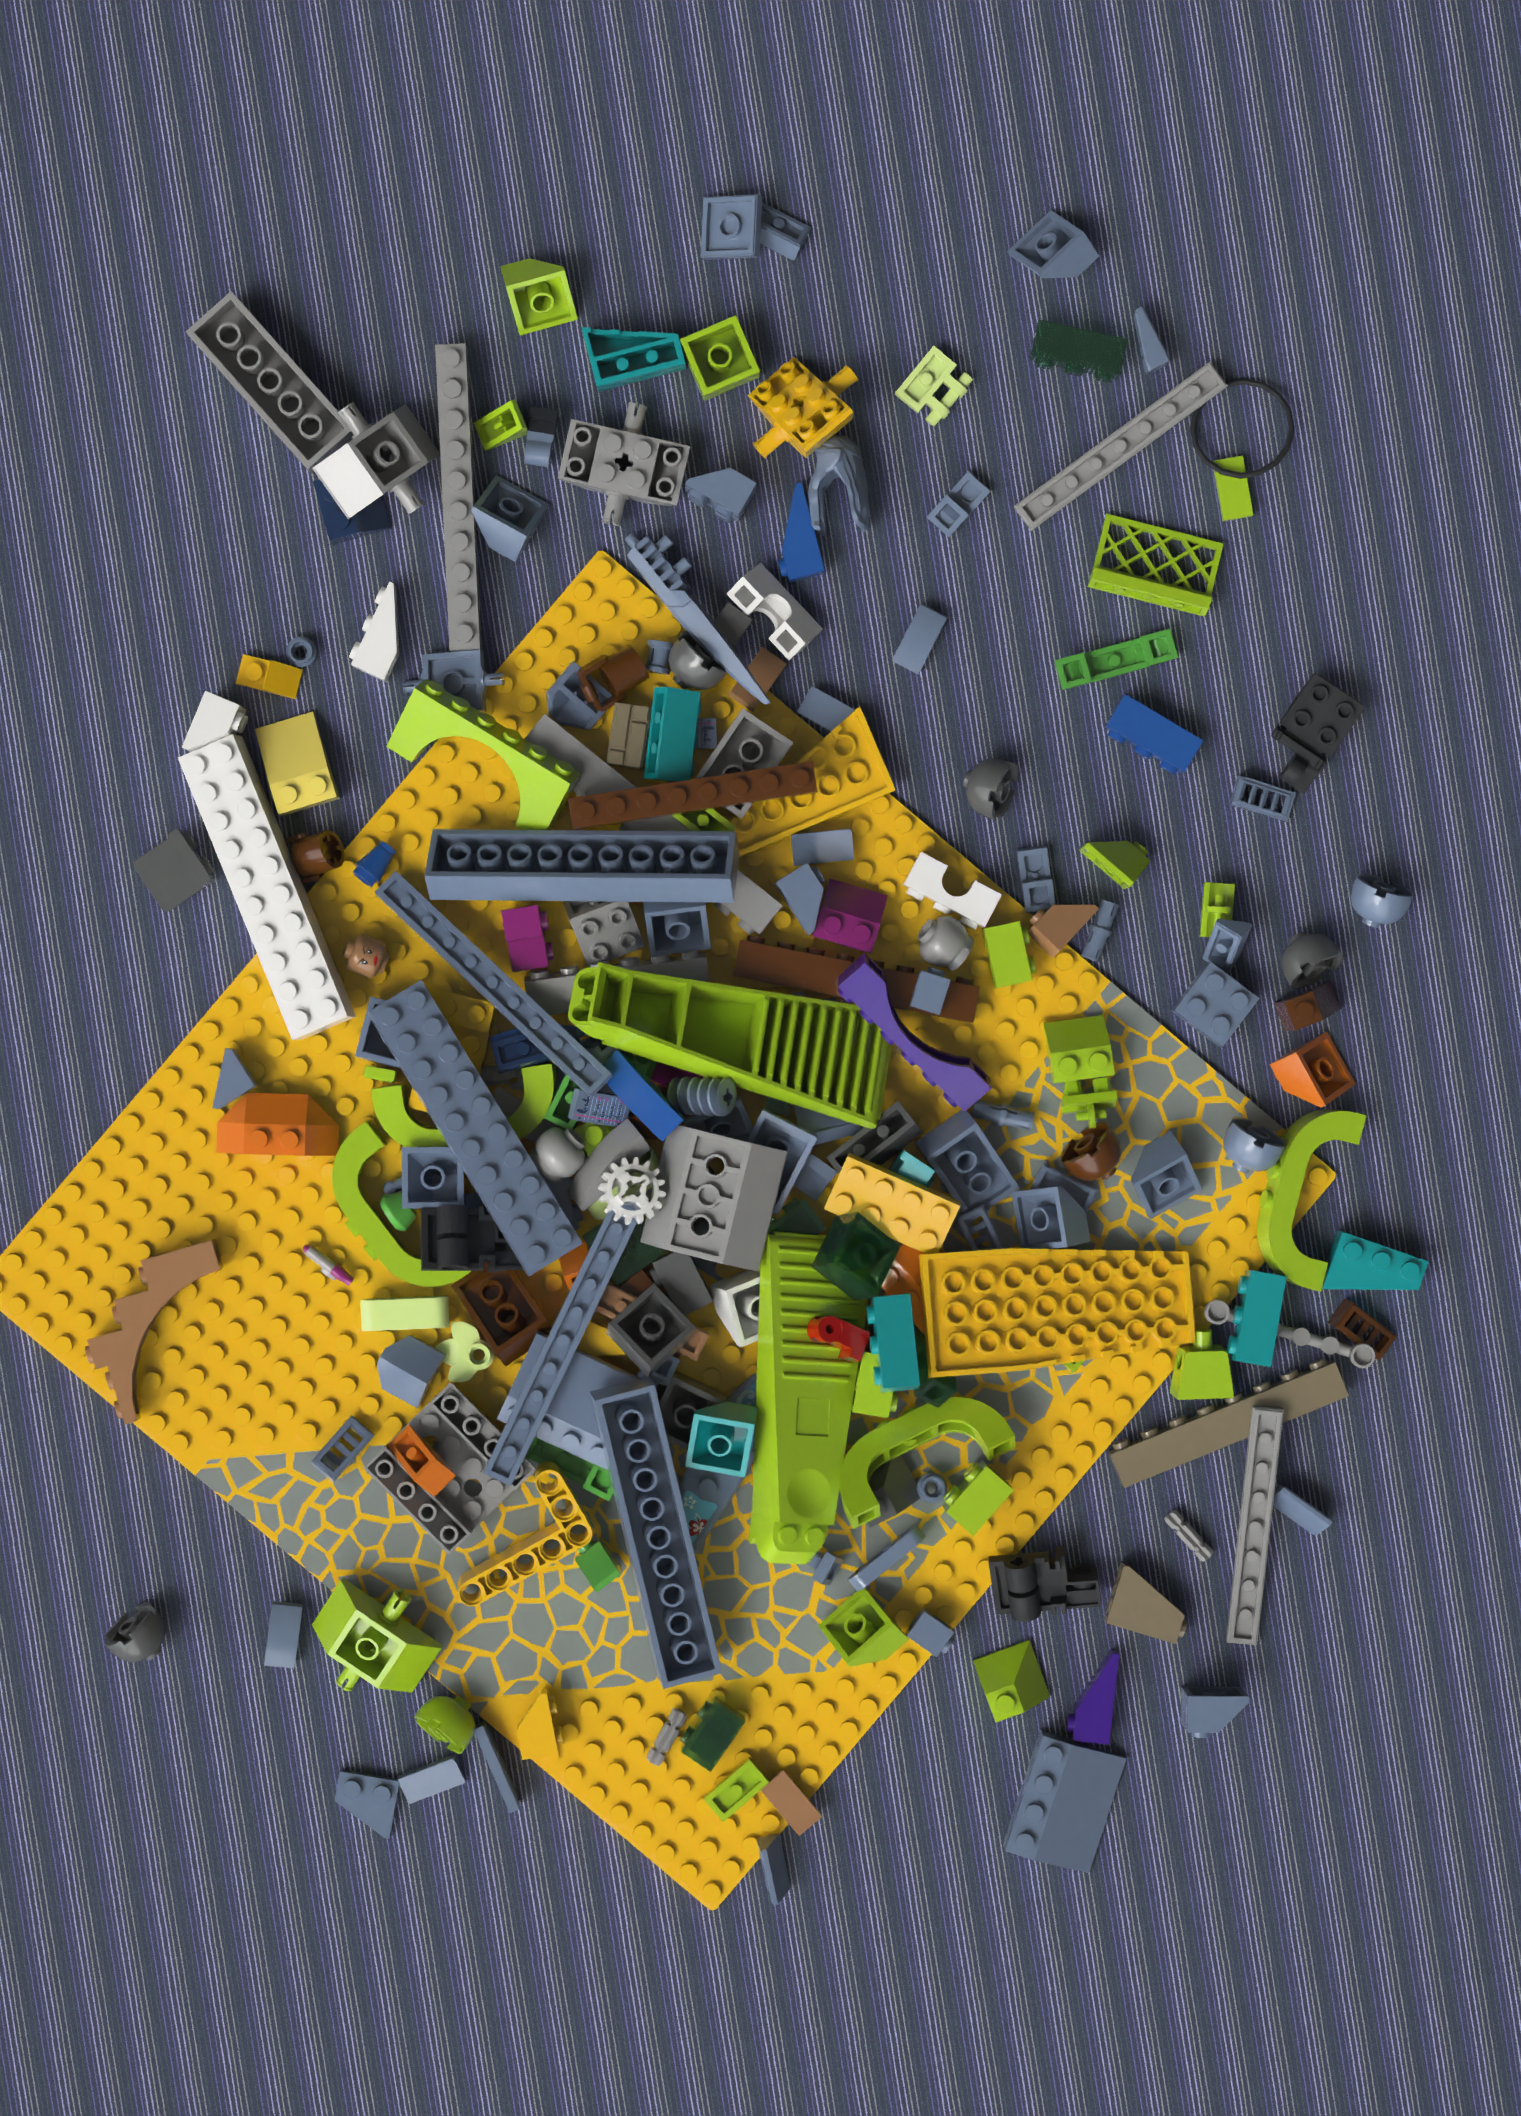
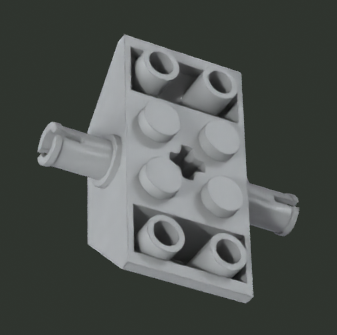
M354 402L341 409L337 414L341 416L354 436H352L350 442L312 469L347 519L388 491L395 493L407 510L408 515L422 506L424 501L421 500L409 483V476L438 457L440 452L408 406L404 404L374 425L366 422Z
M628 403L624 427L620 430L571 419L558 479L607 495L605 511L601 520L605 524L610 525L611 516L614 512L613 526H621V518L626 500L666 506H677L690 446L644 436L641 430L647 406L639 404L637 415L634 416L636 403ZM623 458L629 459V463L633 464L632 467H626L625 471H621L620 465L617 464Z

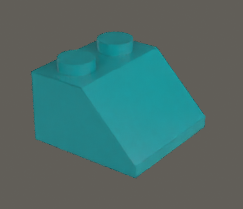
M727 1401L695 1410L685 1467L745 1477L758 1407Z

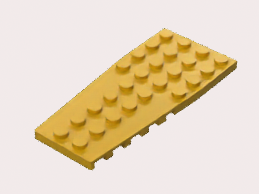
M1007 1248L919 1255L928 1378L1023 1371L1194 1343L1196 1341L1189 1253L1187 1251Z

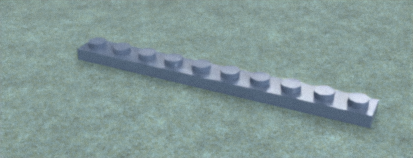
M397 871L375 891L377 897L590 1098L613 1077L597 1059Z
M622 1206L626 1210L636 1211L634 1206ZM613 1210L606 1214L485 1466L484 1474L509 1486L512 1485L636 1226L637 1221L635 1218H632L631 1223L626 1225L625 1217L623 1216L617 1221L613 1220L615 1215Z

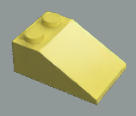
M313 711L255 729L278 815L285 816L340 799Z

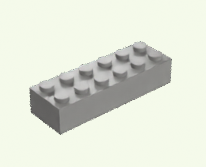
M232 291L185 331L311 474L314 473L313 467L343 447L354 436L341 416L337 414V409Z

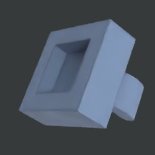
M827 1551L823 1557L816 1554L811 1562L807 1564L816 1569L812 1579L820 1584L830 1585L844 1558L836 1553Z

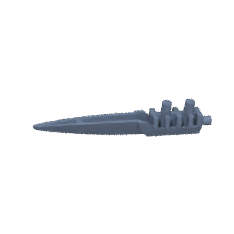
M635 533L629 534L625 538V541L631 547L630 552L627 554L629 561L678 622L709 656L741 686L763 704L771 703L742 658L704 610L700 602L694 595L687 594L691 586L682 578V575L692 565L683 557L673 566V563L665 557L664 552L674 544L672 539L665 535L656 543L647 536L640 541Z

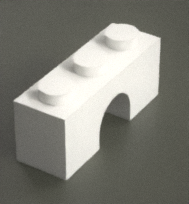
M759 563L745 574L727 593L747 616L752 612L759 611L766 614L772 620L775 632L768 639L788 660H791L823 630L762 563Z
M920 852L903 883V886L908 888L906 893L919 901H922L924 897L935 902L933 908L948 916L951 911L962 916L960 922L976 930L978 925L984 928L1002 894L976 880L973 881L965 895L952 896L948 894L942 885V878L948 866Z

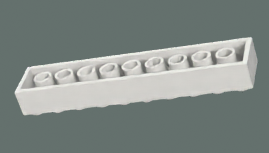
M231 734L178 757L292 1040H303L356 1017L243 737Z

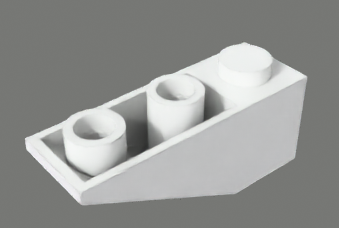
M390 581L387 588L382 586L375 600V603L379 604L374 615L369 614L362 628L366 632L362 642L356 641L349 658L353 659L351 665L354 668L386 683L399 657L396 586Z

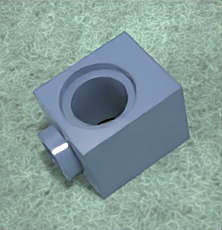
M928 967L927 972L921 970L909 1006L940 1015L950 984V979L944 978L946 972L932 967Z
M924 1607L905 1631L907 1637L935 1657L940 1652L945 1654L955 1640L952 1637L954 1634L953 1628Z

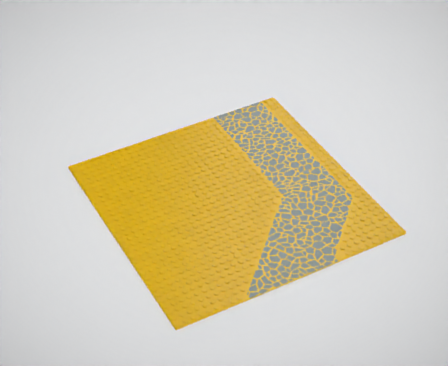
M598 551L495 672L504 673L505 679L503 680H505V684L487 686L486 712L483 713L490 714L495 718L496 722L504 727L516 730L524 739L542 716L546 714L606 763L614 705L605 711L590 730L564 726L548 714L546 692L572 661L583 667L599 656L607 655L608 657L629 644L636 651L643 664L646 665L650 648L647 645L648 640H658L674 644L680 634L686 630L657 595L605 551ZM598 668L588 673L610 694L614 695ZM671 669L669 675L648 672L649 679L626 692L627 697L618 703L650 707L652 709L654 687L684 688L680 687L673 680L674 673ZM728 673L722 681L710 689L695 690L690 687L684 689L700 692L702 707L697 718H716L717 745L742 708L793 742L778 766L795 764L824 738L770 691L766 693V696L771 703L763 704L760 702L754 712L748 710L728 696L737 683ZM461 736L443 737L436 741L346 847L342 866L325 872L307 893L356 1017L303 1040H292L258 954H256L0 1255V1311L114 1407V1401L118 1400L115 1390H110L106 1381L105 1372L109 1371L108 1366L95 1369L94 1363H89L85 1352V1346H88L87 1340L122 1329L121 1323L116 1324L112 1314V1307L115 1306L114 1300L149 1290L148 1284L143 1285L140 1279L138 1268L142 1267L141 1260L215 1239L223 1268L200 1277L183 1288L164 1306L149 1329L141 1348L137 1367L136 1396L141 1418L132 1423L332 1592L343 1577L384 1606L393 1595L395 1589L405 1590L399 1601L404 1598L406 1593H409L412 1600L400 1617L443 1645L427 1672L454 1695L468 1702L473 1711L518 1749H520L517 1735L518 1724L541 1690L548 1688L549 1696H555L558 1714H554L553 1717L555 1726H561L564 1744H559V1752L557 1754L531 1758V1760L709 1910H716L760 1858L757 1845L758 1838L773 1834L780 1835L788 1825V1822L761 1790L724 1822L704 1801L703 1797L750 1757L769 1780L780 1770L784 1769L810 1799L932 1655L909 1638L906 1643L886 1660L852 1667L847 1665L818 1625L857 1591L848 1581V1578L908 1528L917 1524L926 1536L924 1540L865 1588L893 1618L905 1635V1631L923 1607L954 1629L992 1584L989 1556L1018 1554L1173 1371L1178 1347L1194 1345V1343L1085 1360L1075 1373H1072L1063 1364L1023 1371L928 1378L925 1335L914 1324L920 1380L919 1388L897 1391L898 1402L896 1412L890 1411L889 1418L854 1413L851 1410L844 1459L851 1447L860 1438L876 1429L883 1421H893L903 1416V1413L909 1408L915 1406L919 1408L937 1399L966 1397L987 1404L1006 1420L1015 1434L1016 1448L988 1461L978 1443L971 1437L962 1433L942 1434L902 1454L916 1484L922 1475L937 1473L945 1479L948 1491L952 1485L955 1484L958 1487L964 1481L963 1473L974 1461L979 1464L983 1459L1010 1483L1014 1491L978 1532L972 1536L946 1513L942 1505L945 1501L944 1499L936 1503H928L919 1499L897 1515L871 1528L866 1523L853 1529L844 1512L839 1489L834 1525H828L825 1542L817 1554L823 1557L826 1551L833 1552L844 1558V1561L830 1585H823L812 1579L816 1569L807 1564L767 1562L760 1556L757 1545L749 1544L748 1537L753 1498V1461L727 1507L698 1550L694 1552L722 1673L663 1689L657 1677L614 1494L609 1502L583 1489V1486L568 1478L566 1480L590 1520L593 1532L591 1539L593 1541H596L598 1538L602 1539L622 1565L621 1574L596 1593L575 1561L576 1555L579 1554L576 1550L479 1605L467 1606L463 1604L458 1596L457 1583L459 1577L464 1572L556 1522L537 1490L534 1472L515 1491L511 1492L448 1555L373 1479L364 1467L435 1396L452 1382L448 1380L451 1366L442 1362L419 1408H416L381 1388L377 1363L384 1349L409 1335L435 1348L441 1342L453 1338L451 1323L455 1321L471 1324L478 1330L480 1339L487 1340L451 1287L455 1282L435 1287L414 1285L398 1278L379 1259L374 1261L363 1247L367 1243L359 1234L355 1237L346 1226L345 1222L348 1218L341 1210L334 1194L332 1169L336 1156L216 1153L217 1122L243 1096L222 1109L212 1108L225 1048H231L237 1051L258 1084L257 1087L247 1093L309 1094L340 1125L339 1148L350 1133L365 1121H369L387 1145L371 1156L365 1163L360 1179L362 1191L405 1249L411 1254L421 1257V1208L415 1210L417 1217L406 1231H398L388 1220L380 1205L382 1196L386 1195L383 1185L389 1180L393 1181L402 1176V1147L404 1146L390 1137L380 1124L374 1110L371 1089L375 1087L405 1083L409 1102L412 1086L401 1069L357 1058L355 1054L370 996L388 1000L420 980L426 986L433 1000L436 989L484 1001L488 1000L377 897L375 891L397 871L525 993L524 979L526 976H530L531 971L547 969L548 973L560 972L561 967L577 965L578 969L588 968L563 903L565 901L430 900L424 875L433 829L520 830L515 826L520 811L519 788L514 774L504 759L492 748L480 741ZM715 749L693 750L694 772L690 780L697 777ZM645 763L643 770L609 765L636 788L671 783L644 779ZM573 792L569 796V798L578 797ZM890 793L795 833L803 834L852 829L854 860L809 864V866L812 868L816 865L825 879L821 884L824 890L819 912L829 878L888 896L872 953H866L872 960L885 962L884 968L896 970L897 965L915 968L914 974L919 975L921 970L926 972L928 967H932L946 972L944 978L950 979L952 982H956V977H963L974 980L973 986L980 987L973 1023L897 1008L894 1009L908 1030L922 1042L948 1054L970 1057L990 1077L991 1089L979 1100L999 1105L1006 1103L1009 1104L1008 1107L1035 1112L1030 1131L1007 1125L1000 1127L997 1126V1123L973 1118L1018 1184L1019 1188L1015 1191L1030 1189L1042 1163L1098 1190L1086 1213L1091 1241L1053 1249L1187 1251L1189 1253L1195 1329H1208L1212 1323L1204 1315L1206 1304L1211 1300L1218 1299L1229 1305L1238 1294L1240 1276H1245L1246 1270L1257 1271L1265 1262L1257 1238V1221L1261 1208L1259 1206L1260 1195L1265 1190L1268 1181L1267 1170L1260 1172L1250 1170L1249 1173H1243L1232 1166L1234 1161L1227 1156L1223 1147L1225 1132L1233 1117L1253 1121L1251 1126L1258 1129L1264 1126L1279 1137H1282L1286 1130L1067 944L1052 958L1029 936L1030 944L1025 945L1027 957L1033 956L1036 974L1031 975L1033 981L994 988L982 929L1020 921L1021 927L1026 926L1027 930H1029L1033 926L1029 922L1033 915L1030 912L1026 913L1023 906ZM568 800L552 830H574ZM725 808L714 809L729 822L736 816ZM621 823L579 830L621 831L618 829ZM791 836L739 857L738 870L783 905L760 935L755 931L752 935H749L737 925L740 919L730 912L726 916L713 905L714 903L705 902L711 949L699 950V953L706 952L711 983L756 989L786 987L733 976L740 940L747 941L748 935L764 938L765 945L775 947L777 946V941L795 944V951L805 953L807 947L825 950L824 956L836 958L837 953L855 956L854 962L865 953L812 937L813 933L807 936L775 885L777 881L803 866H794ZM383 841L392 847L396 853L393 855L380 882L369 887L353 874L356 868L355 864ZM920 852L948 866L942 878L943 888L948 894L952 896L965 895L975 880L1002 894L984 928L978 925L976 930L964 925L967 934L973 937L974 942L967 958L955 970L931 965L922 957L919 950L920 940L917 937L922 926L929 919L935 920L941 916H948L933 908L935 902L924 897L922 901H919L906 893L908 888L903 886V883ZM643 902L628 903L645 946L609 960L608 963L610 965L621 964V959L638 957L639 961L651 959ZM538 905L541 911H546L548 915L550 930H544L546 942H552L554 960H549L550 967L512 972L501 911ZM952 911L948 916L953 917L958 921H960L962 918V916ZM362 933L384 941L386 943V950L390 952L383 973H377L372 978L348 970L346 965L347 958L342 956L348 940L354 941ZM681 953L669 954V957L679 956ZM787 987V994L789 995L804 991L805 997L825 999L836 997ZM836 997L837 1002L856 1005L853 1001L848 1003L844 998ZM498 1010L491 1037L517 1029ZM568 1013L550 1015L559 1025L575 1026L570 1022ZM1104 1015L1115 1075L1105 1077L1109 1078L1112 1091L1117 1090L1118 1101H1116V1108L1106 1109L1107 1118L1096 1119V1123L1106 1122L1115 1131L1121 1143L1122 1154L1116 1166L1117 1170L1111 1177L1105 1180L1101 1178L1095 1181H1085L1073 1176L1060 1160L1062 1150L1068 1142L1074 1139L1077 1143L1084 1137L1081 1131L1089 1126L1087 1120L1076 1121L1075 1113L1062 1114L1061 1100L1064 1094L1065 1082L1051 1083L1043 1023ZM585 1035L579 1039L580 1041L583 1039L587 1040L589 1036ZM490 1041L483 1067L496 1065ZM894 1043L891 1046L881 1114L897 1101L902 1104L923 1131V1133L906 1145L903 1150L931 1168L915 1142L962 1109L958 1105L956 1107L951 1106L943 1096L944 1091L938 1085L935 1087L930 1085L922 1075L924 1071L916 1064L914 1066L910 1065L902 1056V1050ZM365 1065L397 1070L396 1081L391 1083L365 1078ZM517 1077L511 1078L509 1083L487 1086L492 1096L499 1086L521 1100L524 1097V1089L510 1088L511 1083L518 1081L519 1078ZM1096 1078L1077 1080L1081 1081L1082 1094L1093 1093L1092 1080ZM651 1080L656 1086L661 1085V1084H659V1083H657V1082ZM736 1087L737 1095H739L753 1127L763 1108L798 1125L793 1104ZM973 1105L969 1109H967V1112L970 1115L972 1112ZM410 1108L413 1115L420 1122L436 1127L428 1112ZM685 1114V1115H684V1119L687 1118V1117H689V1116H691V1115ZM579 1121L576 1128L584 1124V1122ZM1171 1131L1186 1152L1202 1190L1154 1218L1149 1219L1131 1182V1178L1144 1146L1157 1137ZM854 1135L814 1145L810 1153L835 1170L826 1157ZM525 1137L519 1139L527 1153L531 1154L532 1149L535 1148V1143ZM646 1139L661 1159L665 1140ZM899 1152L882 1164L881 1167L889 1169ZM1313 1153L1307 1165L1292 1229L1336 1178V1173ZM715 1157L710 1160L708 1165L714 1170L716 1175L720 1174L724 1170V1163L721 1158ZM578 1171L571 1176L573 1179L575 1178ZM464 1172V1194L477 1193ZM838 1172L832 1181L827 1184L816 1201L793 1185L778 1215L773 1213L768 1234L778 1231L831 1236L834 1229H836L835 1235L839 1228L844 1227V1233L840 1237L866 1239V1242H873L875 1244L873 1268L900 1244V1242L894 1240L891 1244L886 1242L882 1246L853 1227L852 1221L824 1209L839 1175ZM934 1172L932 1175L934 1180L929 1188L952 1198ZM1010 1193L986 1210L1004 1249L1021 1247L1012 1193ZM960 1208L941 1246V1250L944 1253L970 1250L969 1244L956 1219L964 1214ZM586 1209L582 1212L584 1220L579 1222L580 1229L575 1231L582 1242H587L590 1249L603 1220L593 1218ZM643 1215L644 1220L642 1224L636 1223L609 1280V1283L617 1287L641 1268L654 1281L650 1273V1269L654 1267L652 1264L653 1260L670 1252L669 1250L640 1242L646 1215ZM980 1216L966 1223V1226L969 1229L984 1222V1220ZM986 1227L971 1234L974 1240L989 1233V1230ZM842 1230L838 1232L837 1237L842 1233ZM993 1238L976 1245L977 1249L982 1250L994 1244ZM313 1245L334 1262L340 1264L354 1277L352 1283L348 1286L342 1281L332 1280L321 1272L322 1267L305 1255L303 1246ZM559 1258L531 1276H528L525 1270H514L551 1326H553L569 1293ZM717 1263L715 1267L717 1275L723 1279L748 1270ZM699 1269L711 1293L709 1285L718 1281ZM871 1277L867 1306L871 1305L873 1297L889 1296L873 1277ZM659 1286V1289L662 1291V1293L664 1295H667L664 1286ZM449 1296L450 1327L382 1331L361 1330L360 1300ZM713 1301L685 1315L693 1325L709 1332L710 1335L697 1361L682 1354L678 1357L680 1362L676 1371L725 1393L727 1399L740 1384L757 1372L758 1341L738 1347L718 1316ZM866 1310L864 1330L870 1332V1336H875L874 1325L868 1324ZM594 1311L591 1318L607 1327L609 1322L613 1320L597 1311ZM870 1336L865 1348H870ZM476 1349L473 1353L477 1360H482L485 1357V1353L481 1349ZM494 1352V1359L489 1367L477 1370L468 1381L452 1382L501 1433L506 1423L498 1420L497 1417L527 1353L505 1367ZM626 1354L595 1356L633 1375H637L640 1369ZM352 1415L372 1432L374 1437L338 1479L332 1483L311 1464V1461ZM352 1428L346 1431L359 1443L363 1440ZM429 1435L423 1438L435 1451L438 1450L439 1441L435 1436ZM343 1437L338 1440L349 1451L352 1452L355 1449ZM668 1441L679 1486L687 1469L685 1462L688 1450ZM334 1446L330 1450L342 1461L347 1458ZM326 1456L322 1459L334 1471L338 1468ZM529 1459L535 1467L539 1465V1463ZM547 1473L540 1480L545 1484H550L557 1477L552 1473ZM469 1479L465 1482V1491L469 1495H478L482 1491V1485L477 1479ZM934 1482L927 1484L926 1490L928 1493L935 1492L936 1485ZM561 1499L555 1506L559 1509H566L570 1506L571 1501ZM577 1524L571 1528L570 1532L579 1535L585 1531L586 1527ZM550 1539L543 1546L547 1549H554L559 1545V1542L555 1539ZM523 1554L518 1557L517 1561L521 1564H527L533 1557ZM495 1569L491 1572L490 1576L500 1579L505 1576L506 1572L502 1569ZM468 1584L463 1590L472 1594L478 1591L479 1586ZM673 1708L680 1709L687 1714V1719L683 1726L679 1727V1733L670 1750L665 1752L666 1757L660 1766L650 1763L647 1760V1754L651 1747H655L654 1742L663 1725L669 1721L668 1716Z

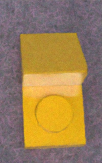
M243 654L236 684L296 699L303 670L274 660L269 661Z

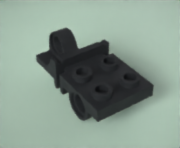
M1314 672L1310 680L1293 700L1287 713L1280 720V724L1285 726V729L1281 730L1276 726L1271 734V737L1295 752L1279 775V778L1305 794L1314 779L1327 764L1326 759L1321 757V755L1325 753L1329 757L1332 756L1365 709V705Z
M443 1205L437 1208H421V1271H483L485 1262H488V1272L524 1270L506 1239L499 1238L498 1226L490 1213L487 1211V1215H484V1207L468 1208L464 1205Z
M1056 1546L1055 1558H1050L1049 1551L989 1556V1569L996 1615L1011 1614L1012 1619L1015 1621L1028 1622L1037 1619L1041 1615V1611L1051 1610V1615H1056V1607H1061L1062 1614H1067V1609L1102 1606L1097 1567L1093 1564L1084 1563L1078 1564L1068 1571L1065 1546Z

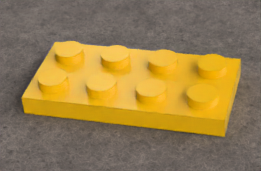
M848 1153L824 1209L920 1252L935 1254L939 1253L961 1202L852 1153Z

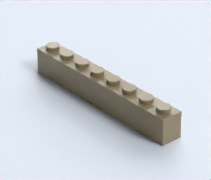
M1326 1358L1315 1360L1308 1364L1310 1369L1300 1373L1297 1369L1282 1374V1380L1270 1384V1381L1259 1383L1252 1387L1254 1392L1244 1396L1241 1392L1235 1393L1234 1398H1225L1226 1403L1214 1407V1404H1209L1197 1409L1198 1414L1187 1419L1185 1415L1170 1420V1426L1158 1430V1427H1152L1141 1432L1142 1437L1130 1441L1129 1438L1114 1443V1449L1108 1451V1454L1121 1485L1124 1488L1248 1438L1252 1405L1283 1408L1282 1423H1285L1348 1397L1349 1394L1336 1362L1332 1360L1326 1361Z

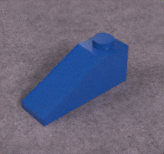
M802 482L795 484L781 552L782 559L777 560L781 577L787 576L789 583L823 575L825 572L814 528L811 525V516Z

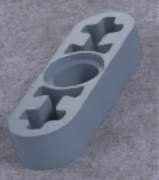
M917 1524L911 1526L857 1569L848 1578V1581L857 1592L862 1590L922 1542L926 1537Z

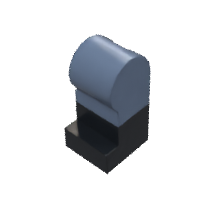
M530 406L524 464L549 468L558 423V410Z

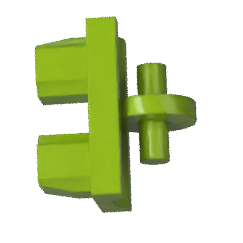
M1204 882L1199 937H1210L1217 919L1232 920L1235 884Z
M1108 1077L1092 1080L1093 1093L1082 1094L1081 1081L1065 1082L1064 1094L1061 1100L1062 1114L1075 1113L1076 1121L1087 1120L1089 1129L1096 1128V1119L1107 1118L1106 1109L1116 1108V1101H1118L1117 1090L1112 1091Z

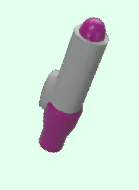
M313 1245L303 1246L305 1255L322 1267L321 1272L332 1280L342 1281L348 1286L352 1283L354 1277L340 1264L334 1262Z

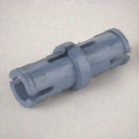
M1103 899L1100 900L1099 910L1096 913L1093 924H1089L1088 930L1090 932L1081 954L1082 957L1096 962H1100L1107 938L1112 935L1110 929L1119 905Z
M978 1100L973 1104L971 1117L997 1123V1126L1000 1127L1007 1125L1030 1131L1035 1112L1008 1107L1009 1104L1006 1103L999 1105Z

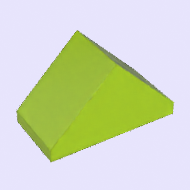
M515 399L510 400L474 422L485 451L528 434L526 424Z

